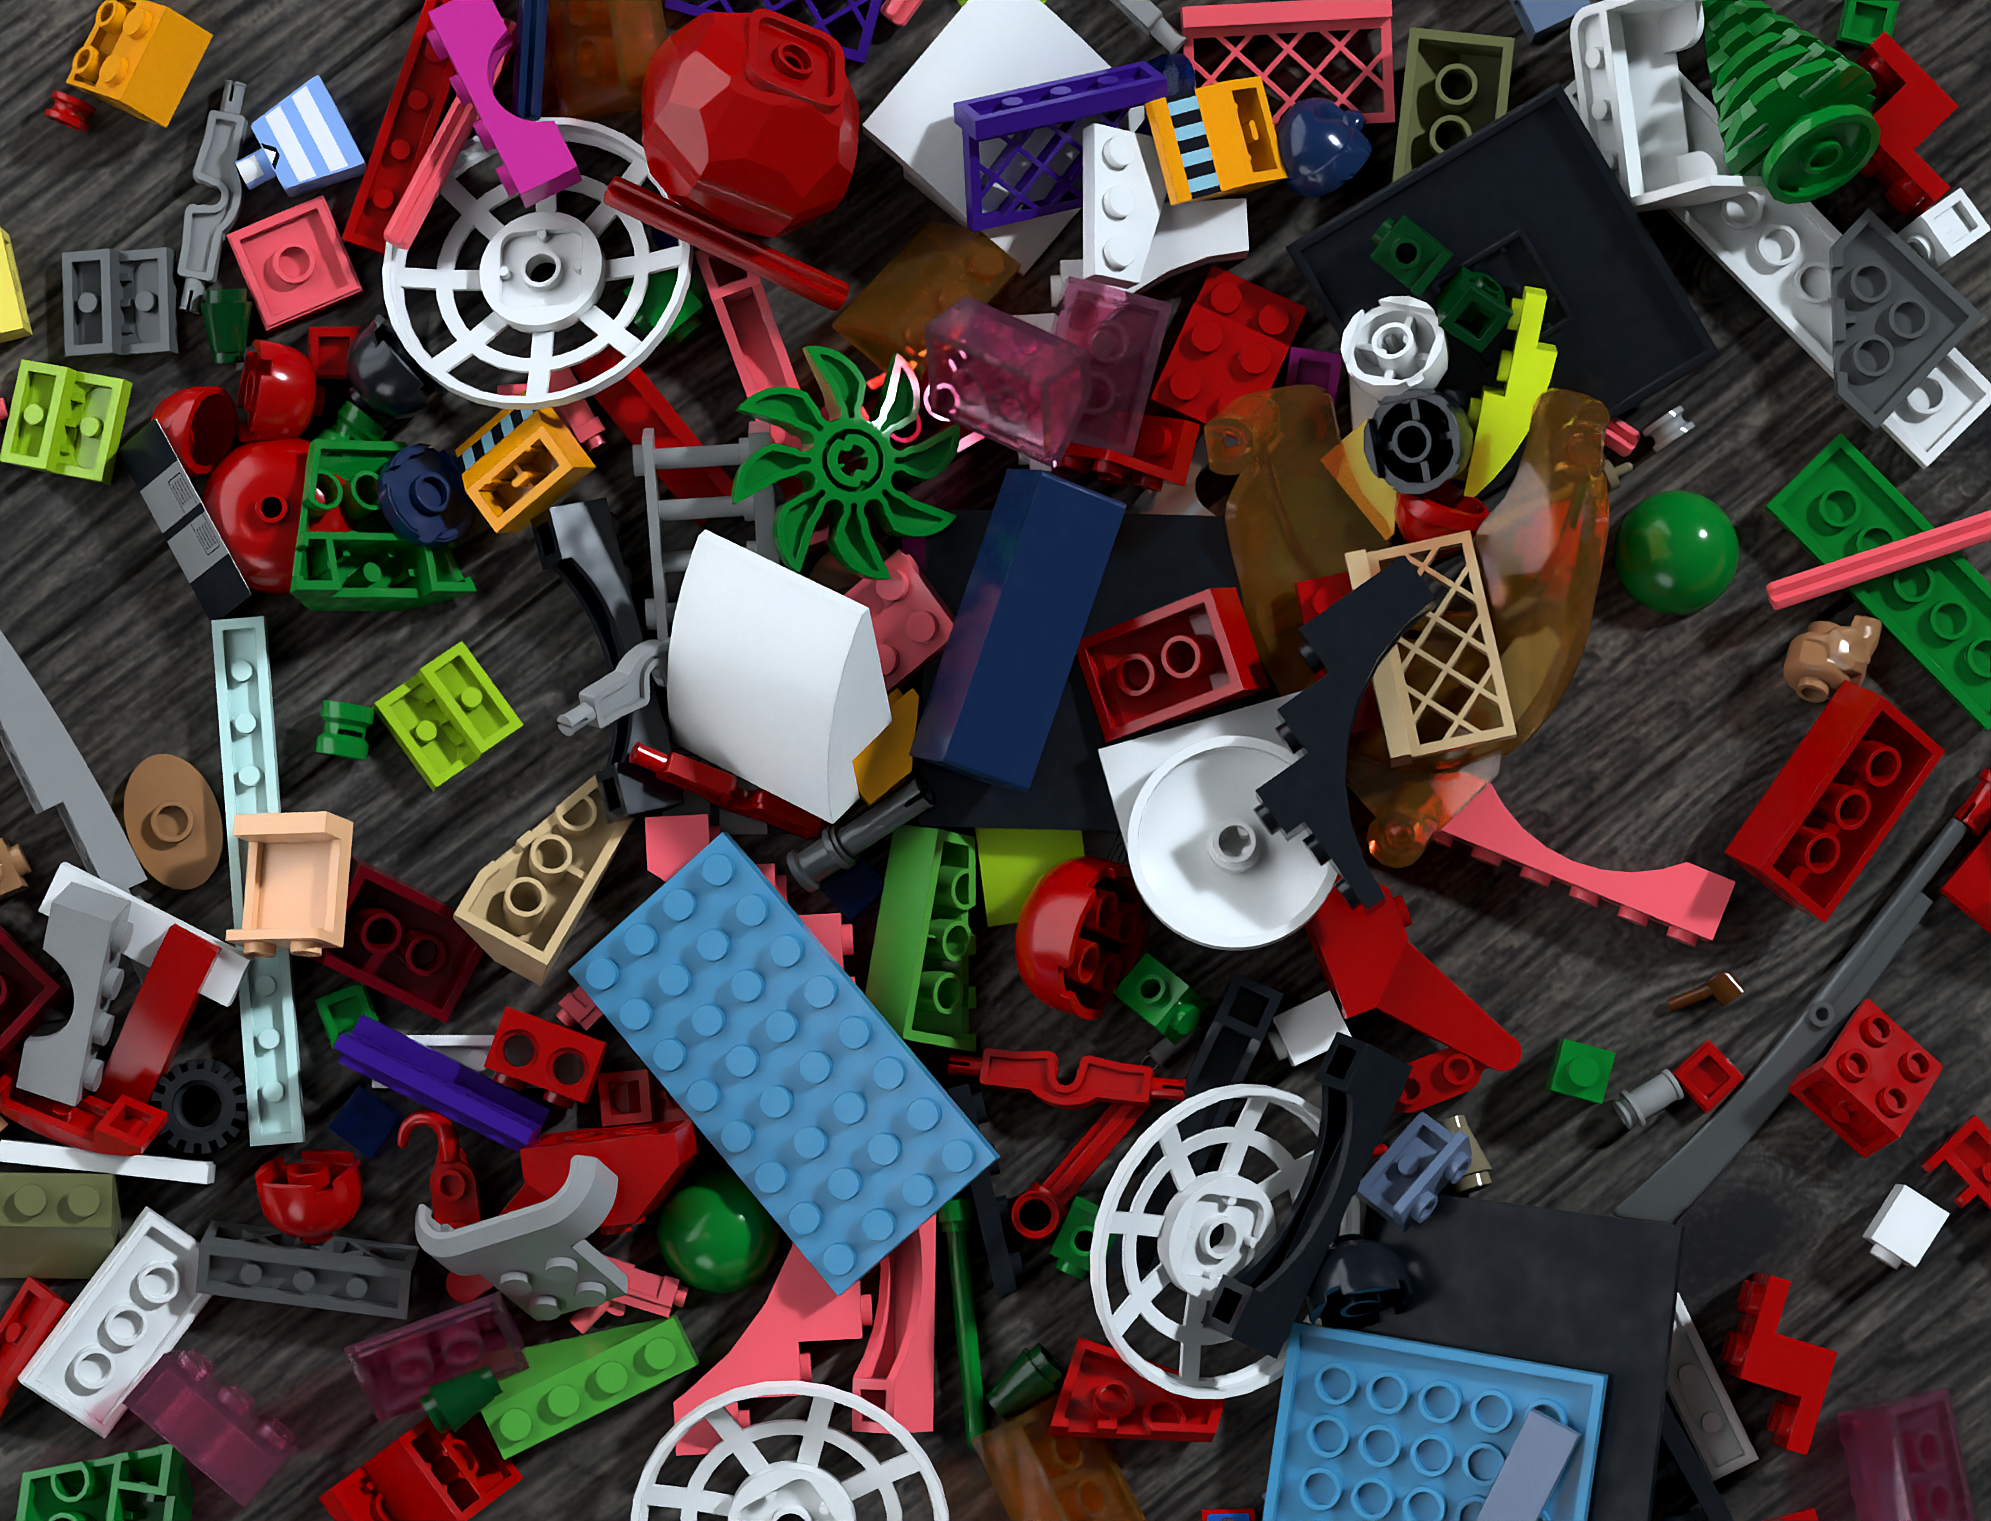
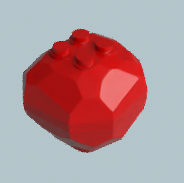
M763 8L744 13H703L669 36L658 47L649 60L642 87V143L649 172L667 193L669 200L677 202L679 205L726 227L771 238H780L828 214L838 206L845 196L853 175L858 152L859 105L845 74V55L839 42L831 35L819 29Z

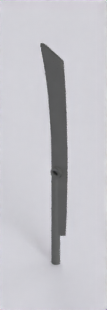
M1954 817L1949 820L1826 982L1762 1062L1713 1117L1671 1159L1613 1209L1612 1214L1614 1217L1675 1225L1705 1193L1789 1095L1788 1087L1795 1076L1814 1064L1893 960L1933 903L1921 891L1968 832V827Z

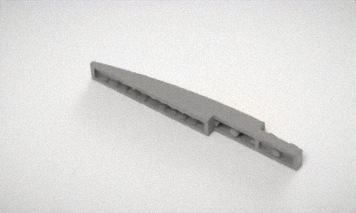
M0 630V741L35 814L37 815L56 806L87 873L131 895L129 888L147 880V877L83 757L34 678ZM139 895L136 896V898H138V899H140V900L143 901V899L141 898V896H139ZM129 957L141 984H143L150 968Z

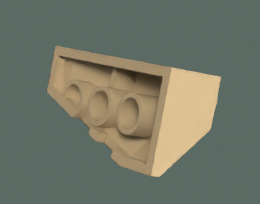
M594 775L559 804L555 811L532 831L528 830L516 840V844L495 862L492 860L479 871L455 911L453 919L495 962L542 986L635 818L611 824L607 823L599 787Z

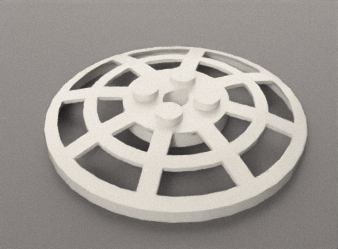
M540 117L536 121H555L565 142L596 146L622 157L631 163L622 175V178L639 186L648 178L658 188L662 197L669 199L667 193L649 172L644 147L625 134L599 123L574 118ZM476 135L466 141L438 196L441 194L461 216L455 222L444 241L438 258L437 270L406 268V257L409 249L403 250L386 242L382 276L384 300L391 324L409 356L427 376L448 391L475 403L501 409L537 410L566 405L595 395L623 379L647 359L667 335L682 308L690 284L694 255L693 245L678 239L679 246L650 253L649 242L642 223L629 215L605 205L603 198L608 186L581 175L582 181L564 190L582 193L601 202L584 223L571 215L557 212L556 193L536 203V212L518 217L504 226L490 212L509 200L519 197V194L509 198L501 184L476 200L456 180L468 168L497 154L495 148L486 152ZM618 217L629 232L635 256L606 260L597 239L614 219ZM476 228L490 241L482 256L480 270H455L460 250L469 234ZM542 263L556 265L555 273L550 279L544 282H534L530 279L532 271ZM678 268L677 282L669 304L657 325L643 341H640L628 332L626 328L642 305L649 285L650 274ZM634 277L628 299L618 316L613 320L596 306L603 293L605 283L607 281ZM404 289L436 291L442 318L451 334L457 340L433 358L424 350L411 326L405 305ZM454 291H482L493 312L469 331L458 313L454 300ZM581 321L598 335L592 341L575 350L553 356L554 332L564 330ZM510 326L518 331L532 334L531 358L506 355L488 347L487 344ZM609 345L625 356L616 366L588 382L559 392L548 393L552 371L563 370L580 364L602 352ZM474 355L479 360L499 369L517 373H529L526 396H503L484 392L460 382L448 372Z
M1235 1084L1213 1088L1186 1099L1163 1114L1137 1139L1120 1162L1105 1190L1095 1220L1090 1250V1283L1096 1313L1107 1339L1120 1358L1141 1377L1171 1393L1194 1399H1224L1250 1393L1283 1376L1288 1339L1283 1344L1277 1359L1266 1355L1258 1362L1236 1372L1214 1377H1199L1201 1345H1213L1232 1340V1338L1210 1327H1203L1201 1321L1205 1314L1207 1300H1212L1223 1274L1233 1277L1254 1259L1276 1232L1275 1213L1270 1201L1289 1189L1293 1205L1305 1180L1314 1154L1313 1150L1294 1160L1292 1155L1280 1143L1261 1132L1255 1131L1269 1102L1279 1105L1298 1116L1318 1137L1322 1111L1290 1092L1267 1085ZM1248 1098L1235 1127H1220L1206 1130L1187 1138L1183 1142L1181 1141L1176 1124L1195 1111L1225 1099ZM1159 1140L1164 1157L1155 1164L1143 1180L1132 1201L1129 1212L1116 1211L1120 1197L1134 1170L1151 1147ZM1228 1143L1218 1171L1204 1173L1196 1177L1187 1156L1209 1145ZM1248 1145L1265 1153L1279 1168L1277 1172L1259 1184H1255L1238 1175ZM1170 1171L1178 1192L1169 1202L1164 1214L1143 1213L1154 1189L1165 1174ZM1355 1195L1352 1197L1340 1222L1339 1236L1359 1234L1363 1239L1366 1204ZM1223 1223V1239L1218 1245L1211 1248L1209 1243L1210 1235L1216 1226ZM1109 1233L1123 1234L1122 1267L1126 1287L1129 1292V1296L1113 1315L1106 1287V1251ZM1137 1235L1158 1237L1157 1249L1160 1264L1140 1281L1136 1262ZM1170 1282L1187 1292L1183 1325L1166 1318L1151 1302ZM1139 1314L1157 1331L1173 1340L1181 1342L1179 1375L1165 1372L1145 1361L1122 1337ZM1308 1315L1303 1322L1311 1323ZM1318 1318L1315 1324L1322 1325L1321 1319Z
M793 1380L765 1381L734 1388L706 1400L683 1416L659 1441L646 1462L634 1494L630 1521H648L650 1505L682 1509L680 1521H697L698 1511L728 1516V1521H777L781 1516L789 1513L801 1516L804 1521H856L853 1500L876 1489H879L887 1513V1521H903L901 1503L893 1482L920 1471L927 1485L933 1507L934 1521H949V1510L941 1481L927 1454L909 1431L888 1413L858 1395L835 1387ZM799 1394L813 1397L807 1421L798 1419L771 1420L753 1424L744 1429L725 1408L740 1400L762 1395ZM834 1402L854 1408L878 1422L898 1439L907 1452L880 1463L876 1456L858 1440L838 1429L828 1426ZM706 1418L723 1441L718 1443L701 1460L691 1476L687 1487L655 1484L660 1468L674 1446L693 1426ZM775 1435L803 1436L797 1461H780L768 1464L753 1441ZM824 1441L849 1453L866 1470L840 1482L830 1472L818 1466ZM732 1453H734L749 1474L741 1483L735 1495L703 1490L713 1471Z

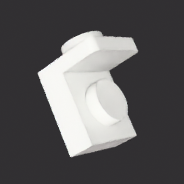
M1959 188L1916 218L1897 235L1934 270H1937L1948 260L1987 234L1991 228L1962 188Z

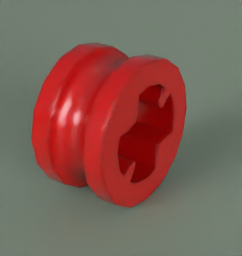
M54 90L51 98L54 100V106L51 109H46L44 116L65 127L87 134L90 128L86 122L87 118L90 115H95L97 108L76 97Z

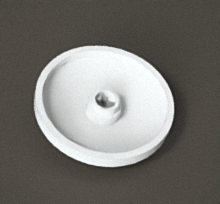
M1214 737L1199 741L1176 752L1165 760L1145 782L1134 803L1129 820L1127 837L1129 865L1133 880L1144 902L1152 913L1173 932L1196 944L1213 949L1227 951L1257 949L1281 941L1294 934L1306 925L1324 905L1332 891L1338 874L1329 862L1320 866L1312 857L1302 841L1309 836L1308 832L1303 830L1289 841L1285 839L1280 830L1271 835L1253 810L1260 805L1256 798L1255 790L1300 759L1298 755H1293L1283 746L1256 737Z

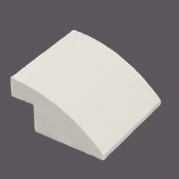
M968 0L863 123V133L903 166L905 179L1024 277L1081 208L977 232L970 230L967 227L962 129L954 123L953 103L1105 70L1111 67L1040 0ZM1144 105L1130 108L1117 126L1122 130L1135 132L1145 119ZM1106 113V114H1103V115L1107 118V116H1108L1110 113ZM1096 116L1084 118L1070 137L1083 146V129L1093 123L1102 124L1103 122ZM1048 127L1035 129L1022 148L1037 158L1055 132ZM1015 134L1008 135V137L1012 139ZM1001 138L979 142L980 163L989 169L1007 143ZM1066 141L1047 167L1059 176H1062L1080 151ZM1018 152L999 177L1014 188L1032 162ZM980 171V176L982 178L984 173ZM1043 171L1025 194V197L1032 202L1043 200L1057 181ZM1083 171L1072 184L1079 191L1083 190ZM995 182L982 199V213L997 210L1010 192Z
M706 529L698 536L681 586L668 653L667 702L673 743L834 824L860 798L852 761L892 722L870 610L868 607Z

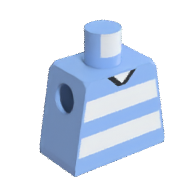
M319 75L311 78L252 123L251 128L262 148L235 162L249 190L277 176L289 197H296L364 175L367 168L363 156Z

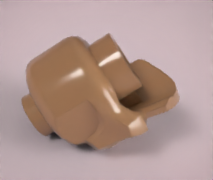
M1856 615L1850 627L1839 626L1827 621H1816L1809 624L1806 633L1797 635L1790 642L1783 668V677L1787 684L1796 691L1799 697L1815 703L1832 699L1844 680L1861 686L1866 675L1867 665L1870 663L1871 656L1879 642L1882 629L1881 621L1867 616Z

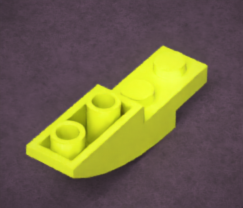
M1524 286L1522 299L1512 298L1510 308L1513 309V316L1508 320L1506 328L1515 330L1512 350L1502 349L1496 375V381L1505 382L1504 389L1483 385L1480 399L1470 398L1467 417L1472 430H1474L1473 449L1465 470L1455 479L1463 481V496L1474 498L1498 475L1527 435L1543 402L1558 353L1556 345L1538 342L1547 300L1545 289Z

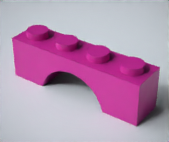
M452 0L429 11L428 15L434 29L426 33L427 38L439 61L449 57L457 73L450 77L449 80L461 105L464 107L470 103L473 104L480 120L472 123V126L484 150L488 152L494 148L496 149L503 165L496 168L495 171L508 197L519 194L525 208H528L582 181L578 166L555 121L536 122L516 117L505 110L494 96L493 81L497 66L513 44L493 0Z

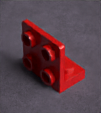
M1117 411L1114 425L1109 435L1107 449L1044 441L1042 452L1059 457L1058 467L1089 474L1090 468H1092L1093 472L1098 473L1097 480L1127 487L1129 479H1131L1130 484L1133 486L1161 492L1163 483L1185 486L1200 425L1185 419Z
M1866 999L1858 1005L1826 1056L1797 1074L1788 1090L1865 1159L1901 1137L1940 1075L1943 1067L1941 1063L1871 1000Z

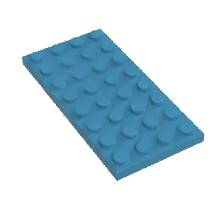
M728 832L719 834L568 970L837 1296L843 1295L1000 1158V1155Z

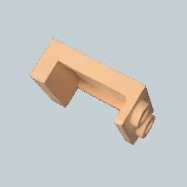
M327 811L234 815L233 836L248 841L249 850L242 929L226 930L225 941L244 947V955L257 958H273L276 956V949H290L289 953L296 956L319 957L322 956V948H343L354 822Z

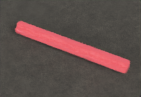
M504 17L501 18L509 32L513 46L506 52L497 66L493 90L515 51L517 23ZM457 95L384 230V239L397 248L407 250L412 245L473 130L472 123L476 122L479 118L473 104L470 103L463 107Z
M1991 510L1773 581L1766 586L1769 602L1774 610H1780L1990 541Z

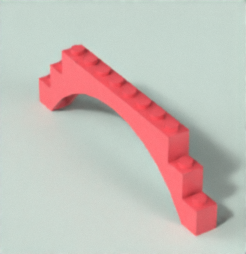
M709 814L645 817L647 870L667 882L721 834V825L711 826V816ZM774 863L755 864L788 903L787 875H777ZM841 913L798 915L845 971L844 956L854 955L852 924H842ZM792 1243L791 1250L765 1305L725 1357L673 1402L674 1425L683 1416L706 1400L734 1388L765 1381L797 1380L812 1383L811 1351H801L800 1342L863 1338V1327L873 1326L871 1294L861 1295V1281L859 1280L843 1295L837 1296L798 1247ZM799 1394L762 1395L753 1398L798 1396ZM740 1401L725 1407L742 1429L751 1426L750 1407L740 1408ZM705 1418L693 1426L675 1445L676 1456L708 1454L723 1439Z

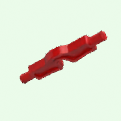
M636 742L631 750L629 763H634L656 772V778L697 794L710 803L732 813L763 821L804 839H811L813 837L820 839L825 828L831 825H838L835 823L831 824L764 789L745 790L739 788L736 776L675 752L665 754L643 745L641 742Z
M987 1048L983 1051V1057L951 1053L949 1058L951 1064L948 1065L949 1076L979 1078L980 1084L985 1089L1033 1094L1038 1100L1049 1106L1067 1110L1086 1108L1097 1102L1148 1107L1151 1104V1098L1183 1102L1185 1098L1184 1091H1186V1079L1154 1077V1071L1150 1066L1125 1064L1090 1055L1080 1059V1067L1077 1070L1075 1081L1070 1085L1058 1083L1059 1059L1055 1053L1050 1051H1008Z

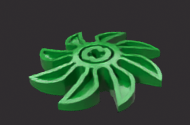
M806 346L802 350L823 393L825 406L830 416L829 421L823 419L820 410L809 394L796 388H768L744 400L735 411L778 426L789 434L797 436L802 442V450L772 443L749 455L742 462L734 477L732 504L734 505L775 482L796 476L803 482V492L777 507L772 525L775 548L784 564L791 571L800 574L815 525L826 505L833 514L829 526L827 545L835 559L845 569L859 577L870 580H888L891 577L870 534L868 520L864 514V506L866 505L871 509L874 518L886 534L897 538H923L946 528L957 515L916 501L905 493L895 490L892 486L891 478L894 476L900 480L919 484L943 472L951 464L959 447L960 424L959 422L917 445L906 447L900 451L894 449L890 443V435L916 420L920 407L918 380L908 362L897 352L892 355L878 402L869 416V421H867L860 412L864 401L866 381L857 366L849 358L833 349L821 346ZM845 453L852 456L848 463L855 462V470L847 474L840 469L845 464H838V457Z

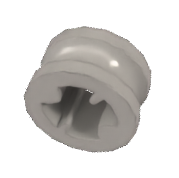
M1681 405L1641 431L1645 437L1650 436L1654 439L1655 445L1653 449L1656 453L1695 427L1692 421L1686 422L1682 418L1684 409Z

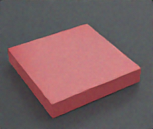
M323 195L226 235L268 333L365 293Z

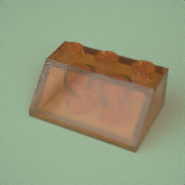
M548 0L546 25L561 117L582 119L642 109V87L649 60L658 47L667 39L661 0Z
M929 220L833 322L831 327L885 373L888 371L892 355L897 352L908 362L920 386L1006 293L1022 265L983 232H973L967 228Z
M1060 1391L1010 1416L1008 1419L1002 1420L970 1439L1011 1521H1146L1105 1438L1046 1436Z

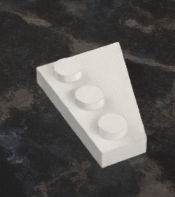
M1096 123L1083 129V280L1129 289L1140 282L1167 194L1153 136Z

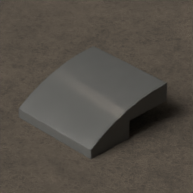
M168 247L116 251L108 248L62 253L65 357L104 358L179 354L176 250Z

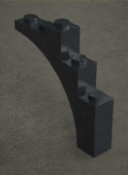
M1405 555L1299 628V639L1303 644L1296 648L1298 653L1314 674L1323 670L1326 675L1277 709L1278 719L1282 724L1276 727L1275 730L1293 755L1301 750L1305 756L1255 790L1256 798L1260 805L1253 810L1267 831L1273 835L1280 830L1285 839L1289 841L1303 830H1306L1309 836L1302 841L1312 857L1320 866L1327 862L1331 864L1341 878L1334 883V886L1352 911L1361 906L1367 916L1385 905V895L1364 861L1350 820L1346 790L1348 744L1359 704L1377 668L1401 637L1435 608L1436 597Z

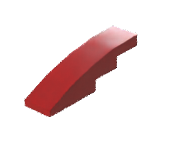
M177 924L169 927L123 1025L102 1075L101 1084L96 1090L94 1097L114 1105L123 1094L151 1105L153 1091H157L160 1085L157 1082L162 1075H166L186 1035L184 1030L202 996L200 992L222 950L221 947Z

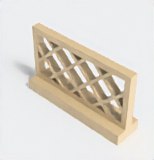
M1470 530L1367 553L1366 549L1344 553L1345 566L1352 591L1381 571L1379 564L1395 561L1403 555L1418 570L1417 573L1421 578L1425 574L1449 589L1436 612H1429L1424 617L1429 620V623L1416 643L1413 645L1401 637L1379 665L1371 680L1391 768L1412 764L1414 759L1517 737ZM1462 546L1466 566L1455 583L1429 567L1439 551ZM1429 553L1423 563L1414 558V556ZM1467 576H1469L1472 593L1461 587ZM1456 594L1476 606L1478 616L1467 633L1441 618ZM1436 625L1461 640L1446 665L1421 650V647ZM1479 627L1481 628L1484 644L1473 638ZM1398 645L1409 652L1402 663ZM1467 645L1488 658L1489 668L1479 684L1474 683L1452 669ZM1415 656L1441 671L1426 696L1408 686L1405 681L1404 673ZM1447 676L1473 691L1458 716L1432 701ZM1491 677L1496 696L1484 689ZM1409 696L1421 703L1414 715ZM1481 696L1499 707L1503 727L1481 731L1464 719L1478 697ZM1427 707L1453 723L1442 740L1425 744L1419 743L1416 724ZM1459 727L1470 733L1453 737Z

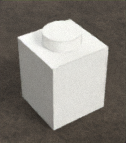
M1330 991L1274 1016L1271 1022L1274 1029L1266 1033L1278 1060L1280 1061L1288 1057L1291 1066H1296L1328 1051L1337 1031L1352 1037Z
M1895 1184L1862 1237L1874 1244L1870 1253L1890 1267L1897 1270L1901 1263L1906 1266L1916 1267L1950 1213L1907 1185Z

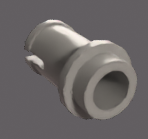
M1665 1069L1656 1077L1630 1092L1625 1089L1620 1091V1098L1613 1102V1106L1617 1115L1628 1129L1636 1125L1642 1128L1646 1125L1645 1119L1674 1101L1682 1099L1684 1094L1673 1074L1668 1069Z

